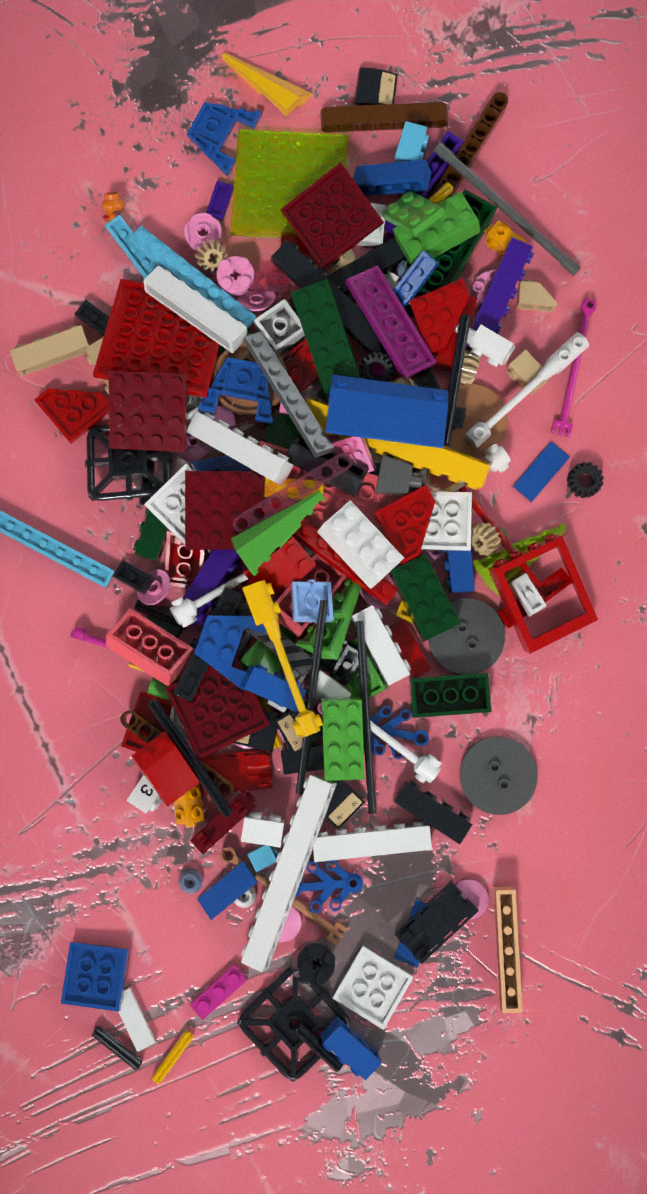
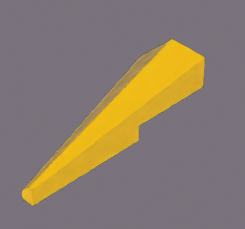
M227 53L222 54V59L256 92L260 95L263 94L286 117L297 106L300 108L312 96V93Z

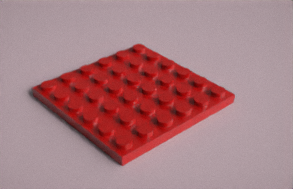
M120 279L93 376L94 378L109 380V370L187 373V394L207 398L220 344L145 292L144 283Z

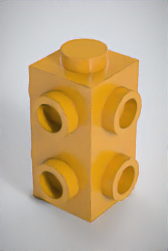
M499 220L495 225L491 224L485 231L487 234L484 240L486 245L491 250H496L502 259L512 237L526 243L521 235H516L508 224L502 223Z
M199 784L174 802L177 825L185 824V828L197 826L196 822L204 821Z

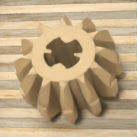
M209 239L207 244L202 240L203 247L197 246L199 252L195 253V257L198 259L197 263L199 266H202L203 270L206 271L209 268L213 272L214 268L218 269L220 262L228 257L225 252L226 248L224 245H221L219 240L213 242L212 239Z
M465 351L460 383L463 384L473 383L480 362V357L471 351Z
M479 523L471 530V546L480 555H491L500 547L501 538L498 537L499 532H496L495 526L491 527L490 523Z

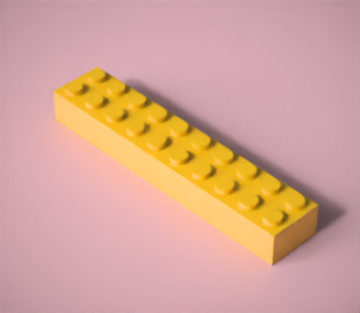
M307 398L306 404L323 431L326 432L328 403L315 398ZM325 433V434L330 435V436L336 435V434H332V433ZM340 435L339 439H343L349 436ZM364 438L368 448H375V452L385 456L391 454L396 460L402 462L410 461L412 462L411 465L415 468L422 469L426 467L434 475L449 476L448 480L456 483L466 482L467 487L475 490L484 487L492 467L491 463L445 446L443 448Z

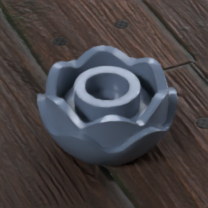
M402 260L397 267L400 279L404 277L411 267L408 260Z
M195 869L183 871L178 880L180 889L187 894L199 891L203 882L202 875Z

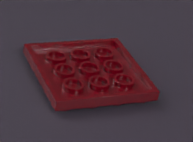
M341 162L280 209L322 270L326 269L384 224L381 217Z
M109 370V448L186 452L187 373Z
M185 471V550H235L231 538L264 521V515L261 513L264 508V476L258 472Z
M235 654L231 666L244 671L237 654ZM212 666L208 667L191 702L173 694L178 682L165 688L198 759L270 725L256 694L246 689L242 690Z

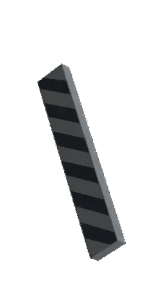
M241 600L234 616H252L249 606ZM244 628L278 656L273 641L270 640L266 630L263 634ZM280 632V639L291 668L304 677L312 667V658Z

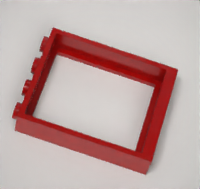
M555 534L544 537L545 541L539 544L538 542L529 544L527 549L522 552L518 550L511 553L510 558L506 560L499 559L493 562V566L488 568L522 648L530 654L598 620L563 536ZM557 547L585 613L532 639L504 573Z

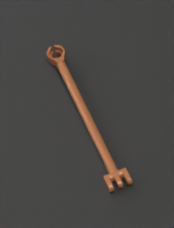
M227 846L223 848L224 851L232 852L231 857H226L225 852L221 851L220 857L225 863H233L238 866L243 862L236 855L233 847ZM246 863L256 880L269 888L271 883L269 879L259 871L256 872L252 866ZM296 898L294 899L292 906L327 930L329 933L326 935V938L333 944L338 945L339 941L334 938V935L342 939L344 935L338 931L339 928L344 932H347L348 928L338 920L332 925L317 913H313Z

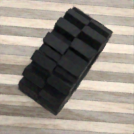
M374 350L372 353L369 352L360 363V377L368 380L390 382L395 373V365L391 358H389L388 353L384 354L382 350L379 352ZM372 363H381L384 366V373L379 376L374 375L370 370Z
M583 462L582 464H577L569 472L567 487L571 489V493H575L574 496L589 498L601 489L604 483L602 482L604 476H601L602 471L597 469V465L593 466L591 462L588 464ZM586 473L591 476L592 484L589 487H583L579 484L578 477L580 474Z

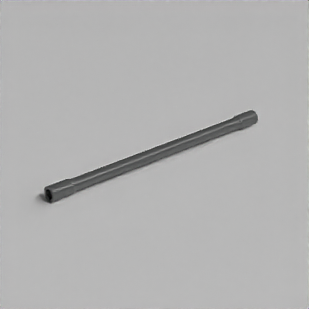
M441 141L438 143L433 151L440 158L449 163L552 255L572 276L580 270L581 267L569 256H566L491 189Z

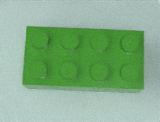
M461 191L438 203L437 205L443 207L445 214L416 236L399 227L393 229L395 239L411 266L422 251H427L435 258L480 233L479 220Z
M361 697L321 698L325 781L365 779Z

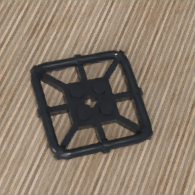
M100 425L88 429L85 467L87 468L88 497L92 501L127 499L129 501L133 500V498L152 497L171 479L170 461L172 460V454L170 451L148 454V450L109 448V440L100 434L109 432V425ZM94 438L108 447V457L94 459ZM127 456H130L131 459H133L129 463H126L125 461L123 462V460L127 459ZM149 461H163L164 483L148 471ZM109 465V474L95 487V467ZM146 477L159 488L132 490V478ZM126 479V491L101 493L113 480Z
M290 966L268 987H264L261 990L262 993L237 1018V1024L260 1050V1054L263 1057L266 1056L284 1077L290 1079V1082H295L320 1057L314 1053L296 1070V1050L304 1042L295 1034L297 1027L290 1026V1019L297 1018L299 1020L298 1025L303 1024L312 1034L319 1027H327L333 1020H319L311 1011L323 1000L349 1027H351V1020L328 995L329 992L320 985H309L317 993V997L306 1006L297 996L298 980L294 975L292 997L282 1005L272 993L293 974ZM266 999L277 1009L269 1019L248 1018ZM248 1025L269 1026L277 1036L266 1045ZM281 1040L291 1050L290 1070L271 1051Z

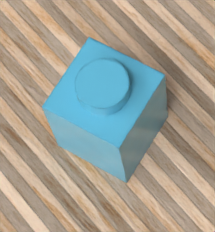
M261 845L248 852L247 855L255 871L258 872L275 863L279 852L276 847Z

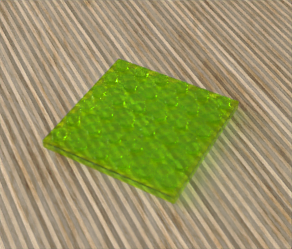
M238 129L230 228L231 236L299 237L280 209L339 162L347 170L349 135Z

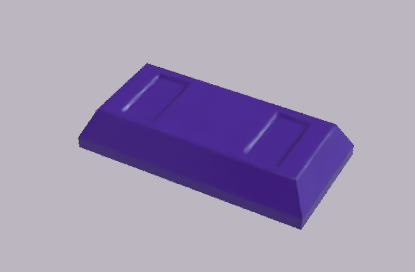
M217 181L206 213L212 215L213 218L223 220L235 186Z

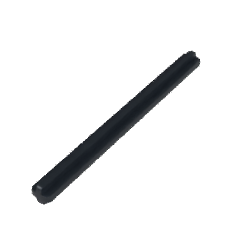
M468 314L460 315L448 386V409L444 446L450 445L471 316Z
M157 699L149 702V708L223 817L231 815L233 813L232 808Z

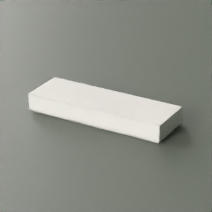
M131 987L123 990L119 1014L138 1052L154 1044L156 1040Z

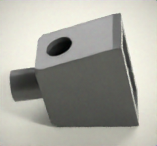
M383 455L375 494L407 495L409 486L421 488L422 476L411 475L412 465Z

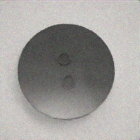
M461 598L451 601L450 604L460 624L429 639L428 644L431 653L442 667L453 673L461 675L480 673L491 667L503 651L505 643L503 623L496 611L480 600Z
M489 737L475 743L467 751L461 762L459 778L466 798L475 807L489 814L505 815L521 809L529 802L537 786L538 772L532 755L522 744L506 737Z

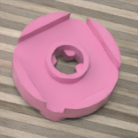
M198 213L191 217L188 224L186 223L184 234L190 247L198 251L197 246L203 247L202 240L206 244L209 239H212L213 242L216 240L220 241L222 229L219 221L213 218L212 215ZM201 229H205L208 232L205 236H201L198 233L201 232Z
M232 256L220 262L217 270V281L220 287L228 294L242 295L254 284L255 272L248 259ZM234 272L241 274V276H238V280H234L231 277Z

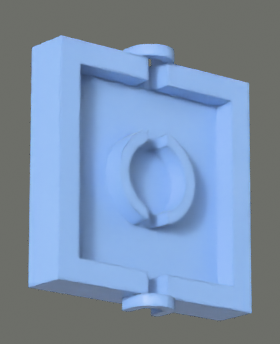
M311 579L307 580V582L291 583L293 622L317 623L320 600L328 601L325 622H332L334 620L331 582H315V580Z

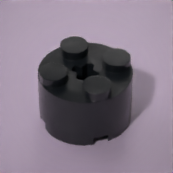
M320 943L302 945L294 951L291 957L290 965L294 977L306 985L324 984L331 978L334 972L335 955L327 946Z

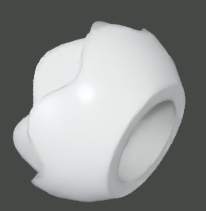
M254 887L244 893L246 897L241 896L234 903L242 908L250 907L257 898Z

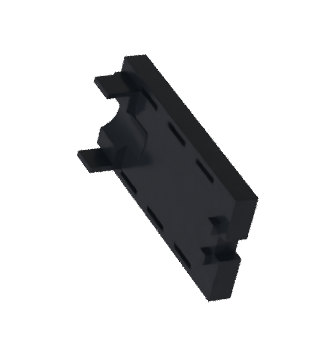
M452 880L394 934L421 964L479 911L469 898L464 899L460 895L462 891Z

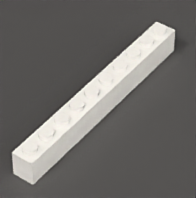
M310 775L305 780L303 786L305 791L303 796H300L297 801L298 810L296 815L294 814L290 820V831L283 839V844L285 845L282 852L280 851L276 858V863L278 864L269 877L271 883L262 896L264 902L262 907L257 910L255 916L257 921L255 926H252L249 931L248 937L250 939L248 945L246 944L242 950L241 955L243 958L241 963L260 972L269 969L337 785L335 782L325 781V778L318 775Z

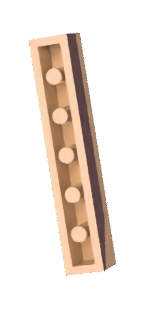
M512 886L493 887L499 1008L502 1013L522 1012L516 890Z

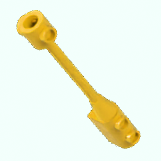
M265 580L243 587L242 589L256 626L263 624L270 640L273 641L299 711L295 721L292 722L297 737H306L319 732V726L323 725L319 714L315 715L314 711L306 710L280 639L278 613H281L278 602L272 601L271 595L274 594L271 583L266 584Z

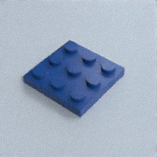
M70 942L60 1004L121 1011L129 949Z

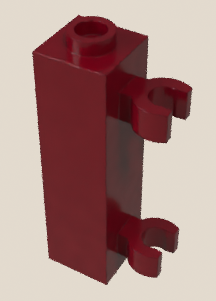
M243 791L229 804L233 810L231 815L223 817L220 812L190 840L202 855L257 806L254 803L256 801L255 797L250 792L246 794Z

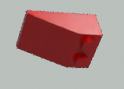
M168 529L165 572L170 577V586L189 588L205 564L208 550H185V545Z
M291 536L281 548L277 547L271 553V559L268 562L264 561L260 565L255 576L248 568L243 570L242 573L252 584L265 580L266 584L271 583L274 594L271 595L272 598L291 586L292 582L302 579L316 566V563L296 539Z
M165 732L132 755L133 762L167 807L200 783Z

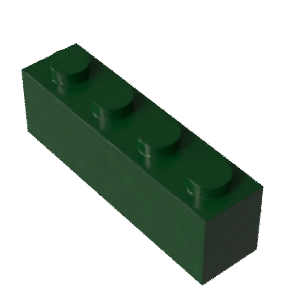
M146 507L145 514L147 517L145 522L142 521L139 529L141 533L140 539L135 541L133 550L135 555L159 563L167 540L168 528Z

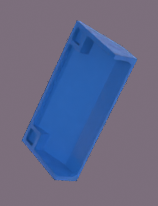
M332 375L325 433L443 448L448 409V390Z

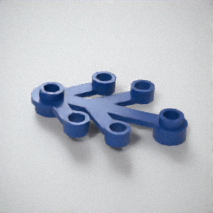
M383 706L370 720L375 724L383 717L391 716V707ZM384 708H388L390 710V713L388 715L383 714ZM407 709L401 710L398 716L385 725L378 726L391 737L414 740L415 744L419 746L426 745L429 741V735L426 731L418 730L414 733L393 729L401 722L408 721L411 718V713ZM404 711L409 714L407 719H403L401 716ZM371 731L373 751L376 755H383L385 747L378 743ZM419 734L424 736V740L421 742L417 740ZM388 744V746L392 750L393 757L396 759H401L403 755H401L400 757H396V750ZM377 746H381L383 748V751L381 753L376 752Z
M312 860L307 863V871L314 873L323 881L300 882L296 896L305 891L324 890L310 904L311 911L319 913L323 903L337 888H343L337 898L330 901L331 910L338 911L341 909V903L350 892L356 893L361 890L363 886L361 876L357 873L348 874L338 865L336 860H330L326 862V868L329 871L336 872L343 879L334 880L318 866L317 862ZM335 862V868H329L328 863ZM311 863L316 865L315 870L309 869ZM356 880L357 884L356 886H351L349 882ZM334 901L339 903L338 908L332 907ZM314 903H318L320 905V908L318 910H314L312 908V905Z

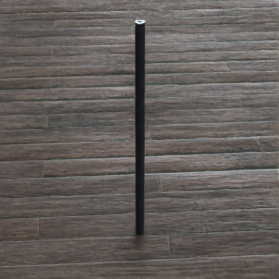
M320 600L306 707V710L314 711L328 605L326 600ZM311 735L302 738L296 794L300 795L304 793L303 786L306 777Z
M356 621L368 813L375 814L376 804L364 621Z

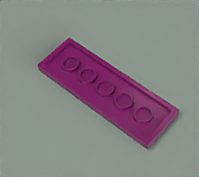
M378 265L346 280L345 284L403 380L435 365L436 360Z

